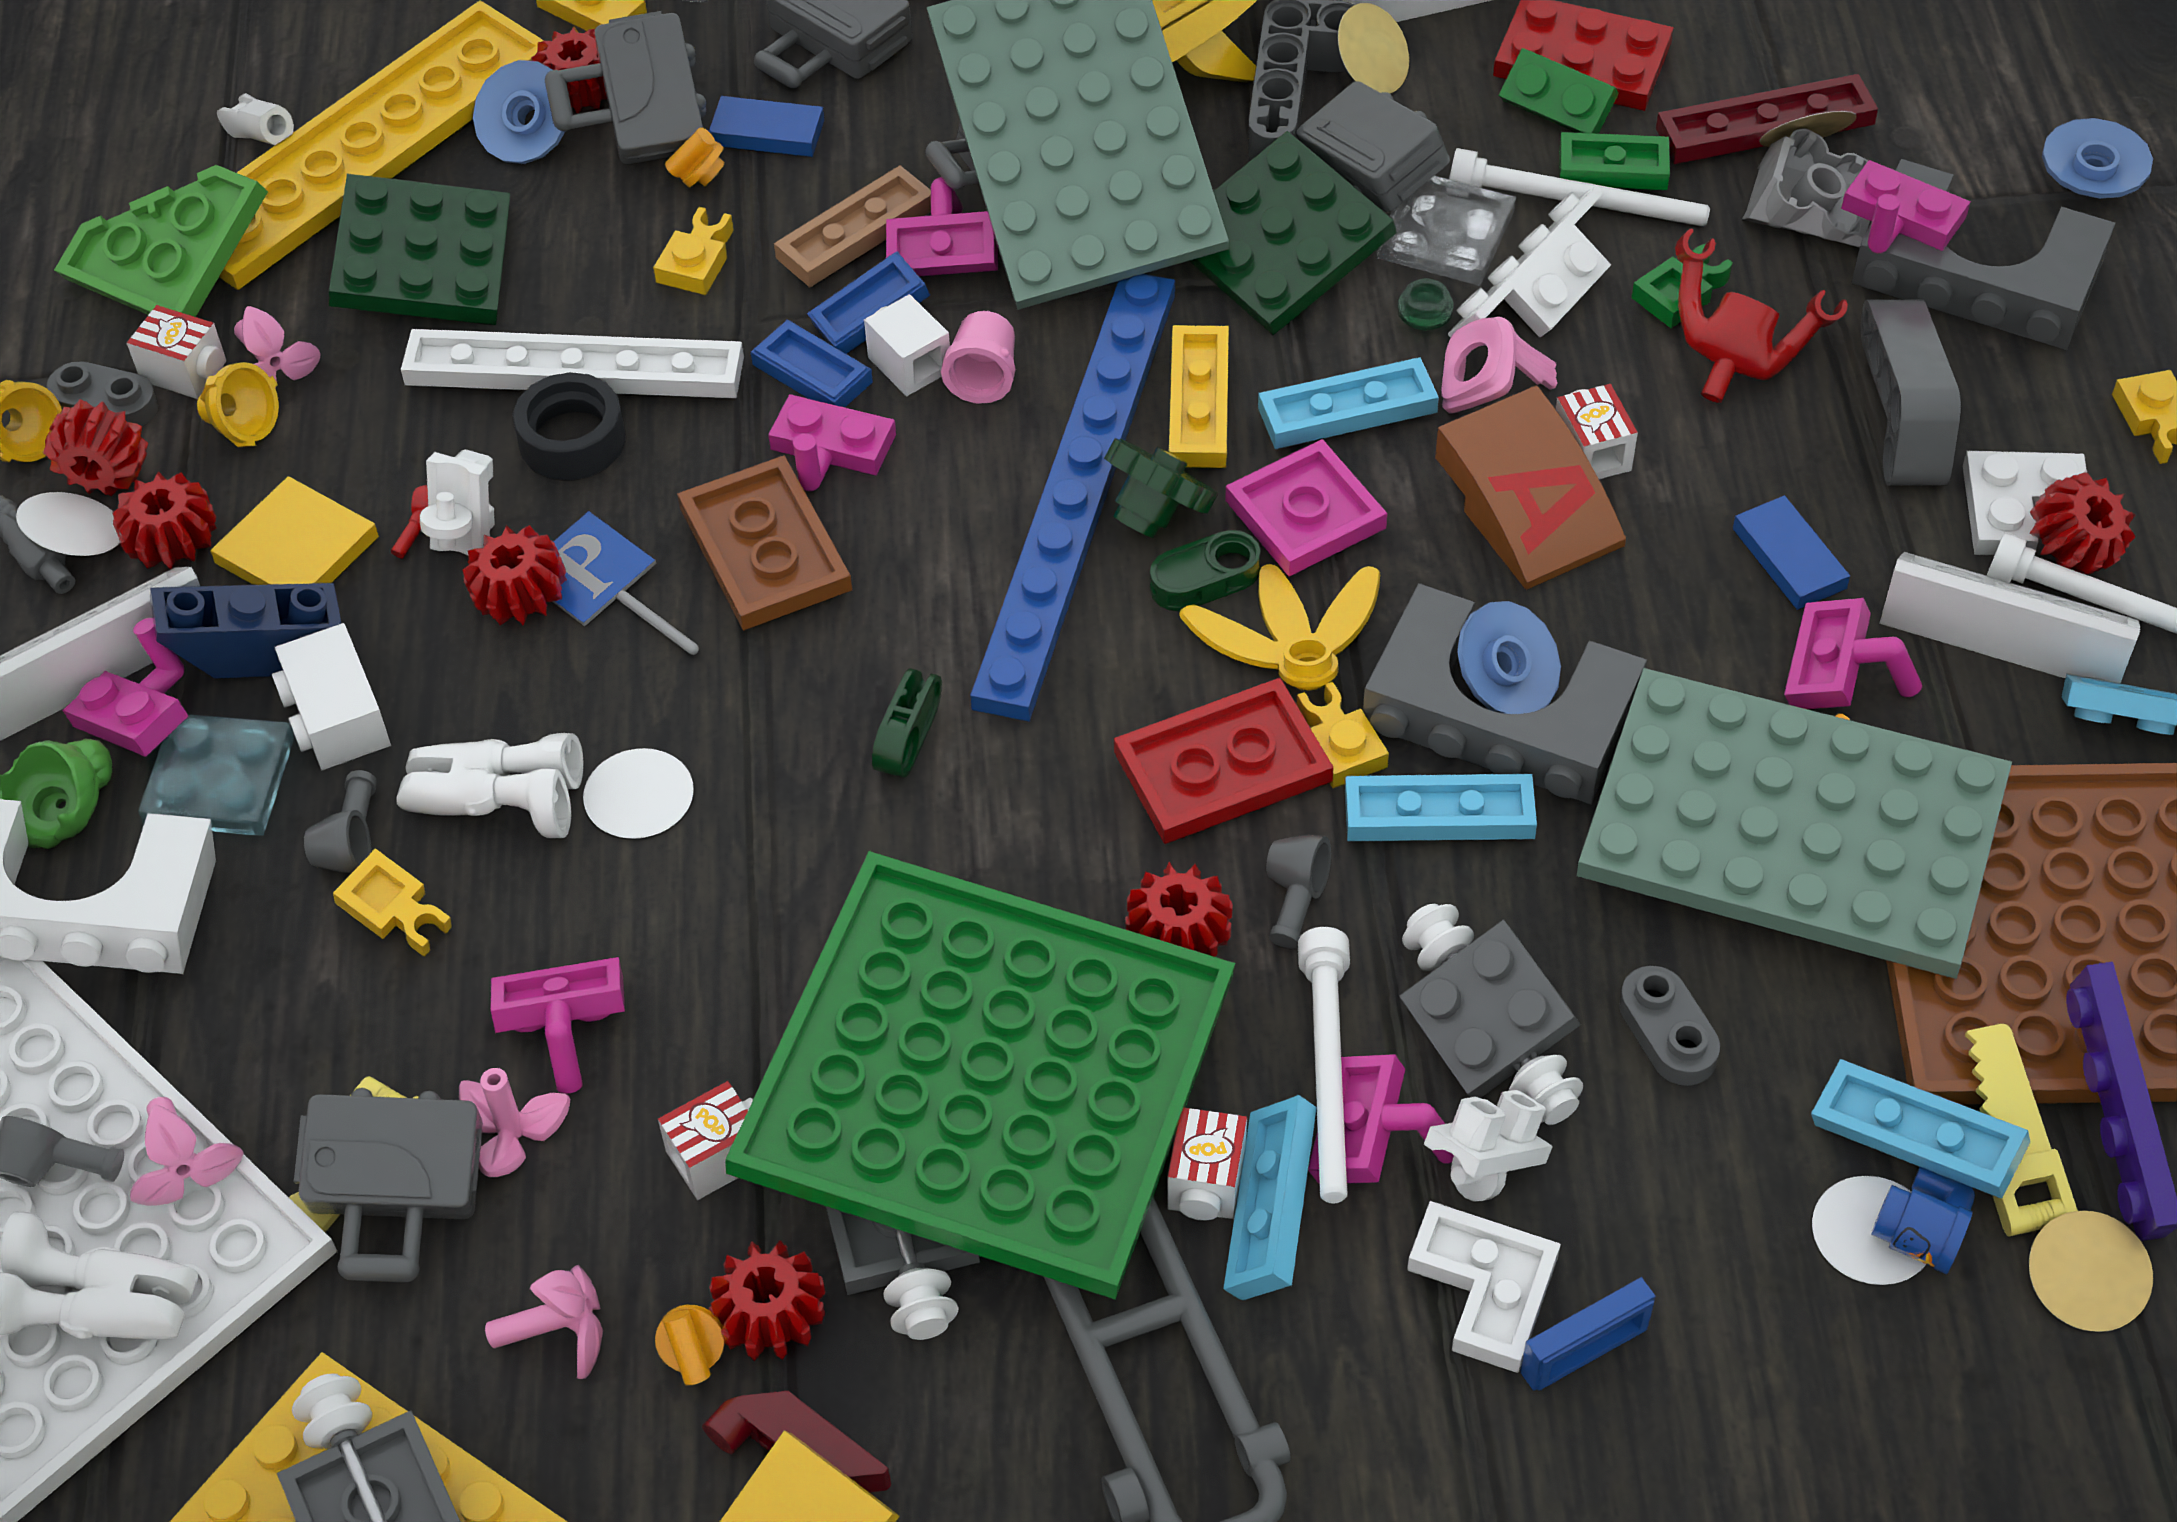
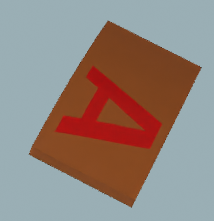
M1537 385L1438 427L1435 458L1466 496L1464 512L1526 590L1625 546L1626 537L1589 460L1563 419Z

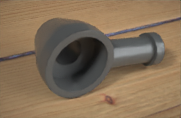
M363 770L350 772L345 781L346 795L342 812L333 814L306 830L304 848L306 857L313 867L340 873H352L370 855L371 838L365 820L370 798L375 793L377 780L371 773Z
M1300 835L1275 840L1269 849L1266 864L1267 876L1270 880L1288 889L1277 923L1271 928L1269 934L1270 941L1280 947L1287 949L1298 948L1300 932L1311 898H1319L1325 889L1331 866V844L1328 837Z
M4 1116L0 1120V1178L8 1182L26 1187H35L55 1163L99 1174L102 1179L111 1182L116 1180L121 1171L124 1161L123 1149L116 1147L107 1149L66 1138L63 1134L50 1127L19 1117Z

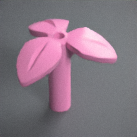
M246 307L243 319L237 322L234 327L236 337L258 359V363L254 365L264 370L269 377L273 376L276 382V371L279 369L290 379L297 380L311 373L319 362L320 351L311 343L297 341L283 352L280 351L284 340V330L272 316L255 307Z
M488 1069L482 1074L480 1083L468 1080L461 1081L459 1085V1100L475 1103L483 1121L482 1133L498 1134L481 1146L479 1158L480 1171L488 1177H499L515 1171L526 1159L524 1149L518 1139L522 1135L532 1140L545 1141L556 1132L569 1111L571 1100L569 1096L563 1093L540 1095L532 1098L519 1112L507 1074L502 1069Z
M157 1097L147 1105L148 1119L145 1131V1146L148 1158L165 1166L163 1169L140 1176L131 1188L130 1199L134 1203L146 1206L164 1205L182 1199L185 1178L190 1176L197 1184L203 1187L216 1184L234 1171L241 1162L244 1153L240 1147L230 1143L213 1144L198 1154L194 1153L196 1135L189 1125L177 1115L171 1099Z
M576 1265L570 1272L555 1270L531 1284V1291L545 1303L544 1305L487 1322L485 1332L491 1347L498 1348L567 1327L575 1331L578 1336L577 1378L585 1379L591 1373L596 1363L601 1347L603 1329L598 1318L593 1314V1310L600 1309L596 1290L586 1272L579 1265Z

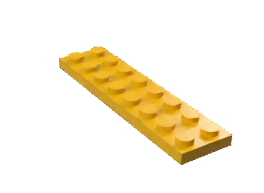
M479 0L297 129L292 135L237 172L238 174L258 181L268 193L219 277L239 290L340 217L347 174L392 179L473 120L476 97L488 77L501 66L518 60L532 61L531 57L537 53V43L544 40Z

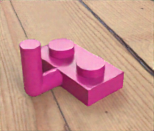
M1868 160L1846 190L1841 209L1872 221L1868 237V247L1874 253L1885 252L1899 233L1943 251L1966 219L1971 201Z
M942 177L935 179L931 184V216L886 219V258L898 251L918 276L998 270V245L988 212L962 213L963 205L955 189L947 186Z
M789 394L768 436L771 450L795 456L798 481L804 490L814 491L820 486L830 464L877 475L896 436L894 419Z
M1864 598L1805 604L1784 694L1789 705L1803 709L1851 706L1858 669L1861 663L1885 662L1899 694L1903 697H1912L1918 694L1922 689V683L1901 639L1897 637L1865 639L1871 613Z
M145 618L139 621L134 626L133 632L156 668L139 684L104 671L99 677L86 683L80 690L79 695L62 710L73 727L145 757L188 717L178 699L164 694L183 676L185 669L177 654L156 641L153 618Z
M619 957L491 978V1015L495 1033L510 1030L532 1032L545 1026V1036L558 1092L567 1094L578 1091L583 1083L571 1030V1020L597 1021L612 1013L625 1011L624 983Z
M1395 1054L1341 1057L1347 1183L1379 1182L1391 1131L1417 1130L1425 1141L1431 1126L1445 1123L1430 1104H1397L1405 1067ZM1317 1131L1308 1171L1320 1184ZM1443 1149L1432 1150L1440 1162L1451 1163L1453 1161L1454 1155Z

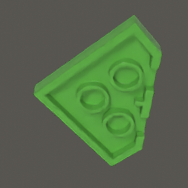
M214 165L198 172V180L175 191L168 186L130 202V210L108 220L98 216L82 223L54 271L72 283L147 315L150 314L156 305L196 317L268 191L258 181Z

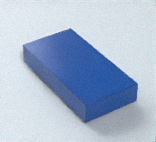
M721 96L709 132L714 137L715 142H719L723 147L813 157L824 123L823 107Z
M896 251L807 314L824 339L833 347L847 354L866 340L864 319L873 315L880 308L889 306L909 294L920 303L929 297L930 293L921 278Z
M788 319L751 351L753 366L811 400L845 408L873 383L872 371L869 367Z
M1785 495L1735 516L1733 530L1797 610L1805 607L1806 603L1817 602L1847 589L1850 575Z
M1640 1277L1527 1340L1520 1373L1533 1391L1537 1389L1540 1391L1645 1332L1648 1329L1656 1297L1643 1278Z

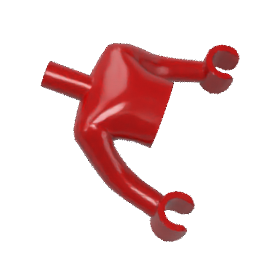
M1692 228L1685 232L1676 243V256L1683 263L1678 298L1681 325L1686 343L1693 350L1714 362L1701 392L1704 398L1712 402H1722L1735 372L1760 380H1769L1778 374L1798 355L1821 327L1832 325L1842 318L1847 311L1848 304L1843 299L1835 307L1833 315L1823 312L1820 303L1825 295V290H1822L1808 302L1807 314L1772 347V338L1780 317L1779 313L1755 299L1739 293L1727 292L1724 294L1713 315L1710 318L1704 316L1701 302L1703 262L1715 250L1716 243L1714 238H1711L1706 243L1701 254L1694 253L1689 248L1688 240L1693 233Z

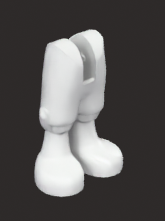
M556 733L543 737L537 742L517 746H509L504 741L490 739L478 742L439 744L412 749L405 767L407 775L401 781L397 794V805L408 812L452 816L486 815L502 805L516 806L530 812L533 823L542 836L546 838H565L571 823V803L568 789L579 788L583 776L581 743L573 733ZM510 773H524V774L509 775Z
M13 1212L6 1221L0 1242V1261L3 1273L0 1272V1335L14 1333L30 1325L60 1324L62 1330L82 1339L92 1338V1336L134 1339L178 1337L185 1314L178 1305L184 1304L191 1299L198 1279V1273L195 1269L179 1263L149 1255L120 1252L118 1249L109 1247L94 1248L81 1254V1256L71 1255L49 1245L45 1225L35 1214ZM40 1286L75 1287L78 1292L64 1295L48 1293L33 1288Z

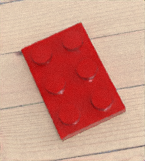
M1520 0L1495 58L1493 76L1507 79L1521 49L1524 48L1614 86L1619 92L1614 104L1645 111L1670 48L1674 27L1555 0Z
M1281 678L1114 738V754L1164 844L1333 781V765Z

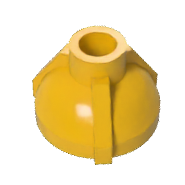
M246 362L229 364L219 370L216 375L208 376L203 392L197 401L198 413L203 421L212 424L218 432L223 434L237 447L255 446V441L266 437L276 423L279 402L275 387L278 384L273 376L269 377L264 370L254 364Z
M4 380L0 383V460L4 462H10L11 460L32 462L46 456L43 453L46 445L45 439L55 416L62 411L58 399L47 388L30 382ZM6 410H8L10 413V422L4 428L2 424V415Z

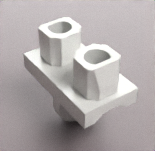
M466 449L462 450L456 457L434 452L426 460L428 507L423 509L420 514L421 531L430 537V549L437 551L451 550L468 555V550L484 547V534L490 536V529L495 525L494 508L489 504L488 481L493 477V459L488 455Z
M1518 1090L1502 1092L1497 1106L1486 1099L1478 1097L1461 1099L1453 1123L1431 1126L1424 1145L1431 1150L1443 1149L1454 1155L1451 1166V1179L1457 1190L1465 1198L1472 1201H1485L1499 1195L1505 1186L1507 1171L1546 1164L1552 1149V1145L1536 1135L1546 1108Z

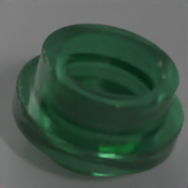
M1428 278L1418 279L1411 282L1400 295L1398 314L1401 320L1412 328L1434 330L1450 321L1453 315V299L1446 286L1441 282Z

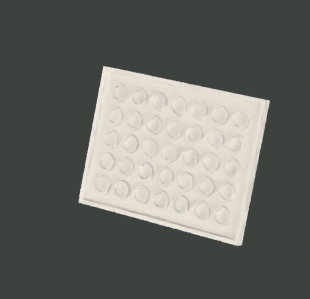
M0 957V1120L4 1116L19 1117L50 1127L63 1134L66 1138L107 1149L111 1147L124 1150V1161L121 1171L114 1182L102 1179L99 1174L55 1163L35 1187L21 1186L0 1178V1242L9 1216L13 1212H29L35 1214L43 1221L49 1245L62 1252L81 1256V1254L94 1248L109 1247L118 1249L120 1252L149 1255L179 1263L195 1269L198 1273V1279L191 1299L184 1304L178 1305L185 1314L178 1337L134 1339L92 1336V1338L82 1339L62 1330L60 1324L30 1325L21 1328L17 1332L0 1335V1522H18L332 1257L337 1250L332 1239L244 1154L234 1171L216 1184L203 1187L197 1184L190 1176L185 1178L182 1199L156 1206H146L132 1202L130 1191L140 1176L163 1169L165 1166L150 1160L146 1151L147 1105L151 1100L157 1097H167L172 1100L177 1115L189 1125L196 1135L194 1153L198 1154L213 1144L232 1143L43 961H17L5 957ZM0 1261V1272L3 1273ZM40 1286L33 1288L48 1293L64 1295L78 1292L75 1287Z

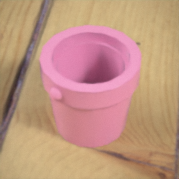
M990 311L974 312L962 321L952 345L946 350L941 368L943 383L951 393L962 400L980 404L1000 400L1010 391L1016 369L1014 364L1015 334L1009 321L1003 316Z

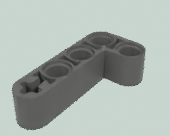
M1273 0L1267 5L1263 17L1249 114L1248 162L1286 131L1298 139L1296 130L1300 127L1307 70L1347 71L1339 51L1338 29L1343 15L1354 4L1338 0Z
M1923 299L1865 300L1861 313V342L1888 418L1883 450L1885 483L1887 486L1948 485L1952 473L1960 423V392L1927 305Z

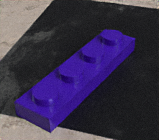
M2113 962L2087 965L2070 984L2071 989L2067 992L2066 1004L2072 1025L2076 1029L2081 1028L2088 1052L2085 1053L2083 1058V1069L2087 1085L2093 1093L2098 1092L2105 1116L2101 1119L2100 1123L2102 1144L2107 1155L2110 1158H2116L2122 1180L2117 1190L2119 1208L2124 1220L2128 1224L2133 1223L2136 1236L2140 1241L2165 1238L2177 1228V1196Z

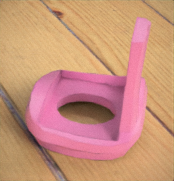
M1482 318L1470 322L1458 329L1451 336L1447 345L1441 388L1443 397L1442 407L1448 413H1456L1506 395L1513 385L1515 366L1537 385L1542 384L1549 390L1554 389L1557 385L1556 362L1521 339L1514 331L1512 324L1505 318ZM1479 346H1487L1488 357L1482 370L1472 379L1463 382L1466 356Z

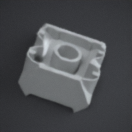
M1797 129L1790 137L1785 136L1770 145L1757 168L1759 169L1747 210L1741 220L1769 225L1774 228L1792 230L1802 234L1815 235L1823 239L1860 247L1870 221L1845 211L1841 207L1846 190L1868 160L1855 153H1846L1841 156L1829 152L1827 143L1820 135L1809 129Z

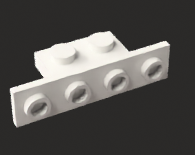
M1596 185L1580 199L1573 192L1564 198L1548 214L1554 223L1548 229L1544 224H1541L1519 244L1518 247L1524 254L1518 260L1510 256L1490 274L1488 279L1494 286L1487 293L1482 288L1478 289L1456 310L1463 318L1452 328L1448 335L1451 337L1458 329L1470 322L1486 318L1503 299L1539 337L1550 331L1611 266L1607 259L1574 225L1604 192Z

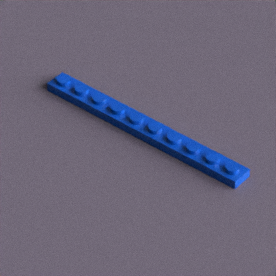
M1141 274L1120 280L1117 283L971 692V708L974 711L1030 722L1116 467L1105 460L1104 457L1114 438H1121L1126 441L1175 298L1174 279Z

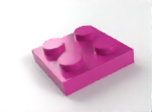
M1323 439L1226 485L1225 501L1288 576L1386 529L1387 512Z

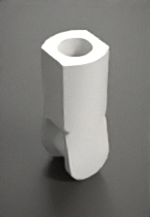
M247 93L239 97V104L231 109L222 107L217 110V116L221 125L234 138H251L276 145L293 134L294 124L292 117L285 108L273 103L257 100Z

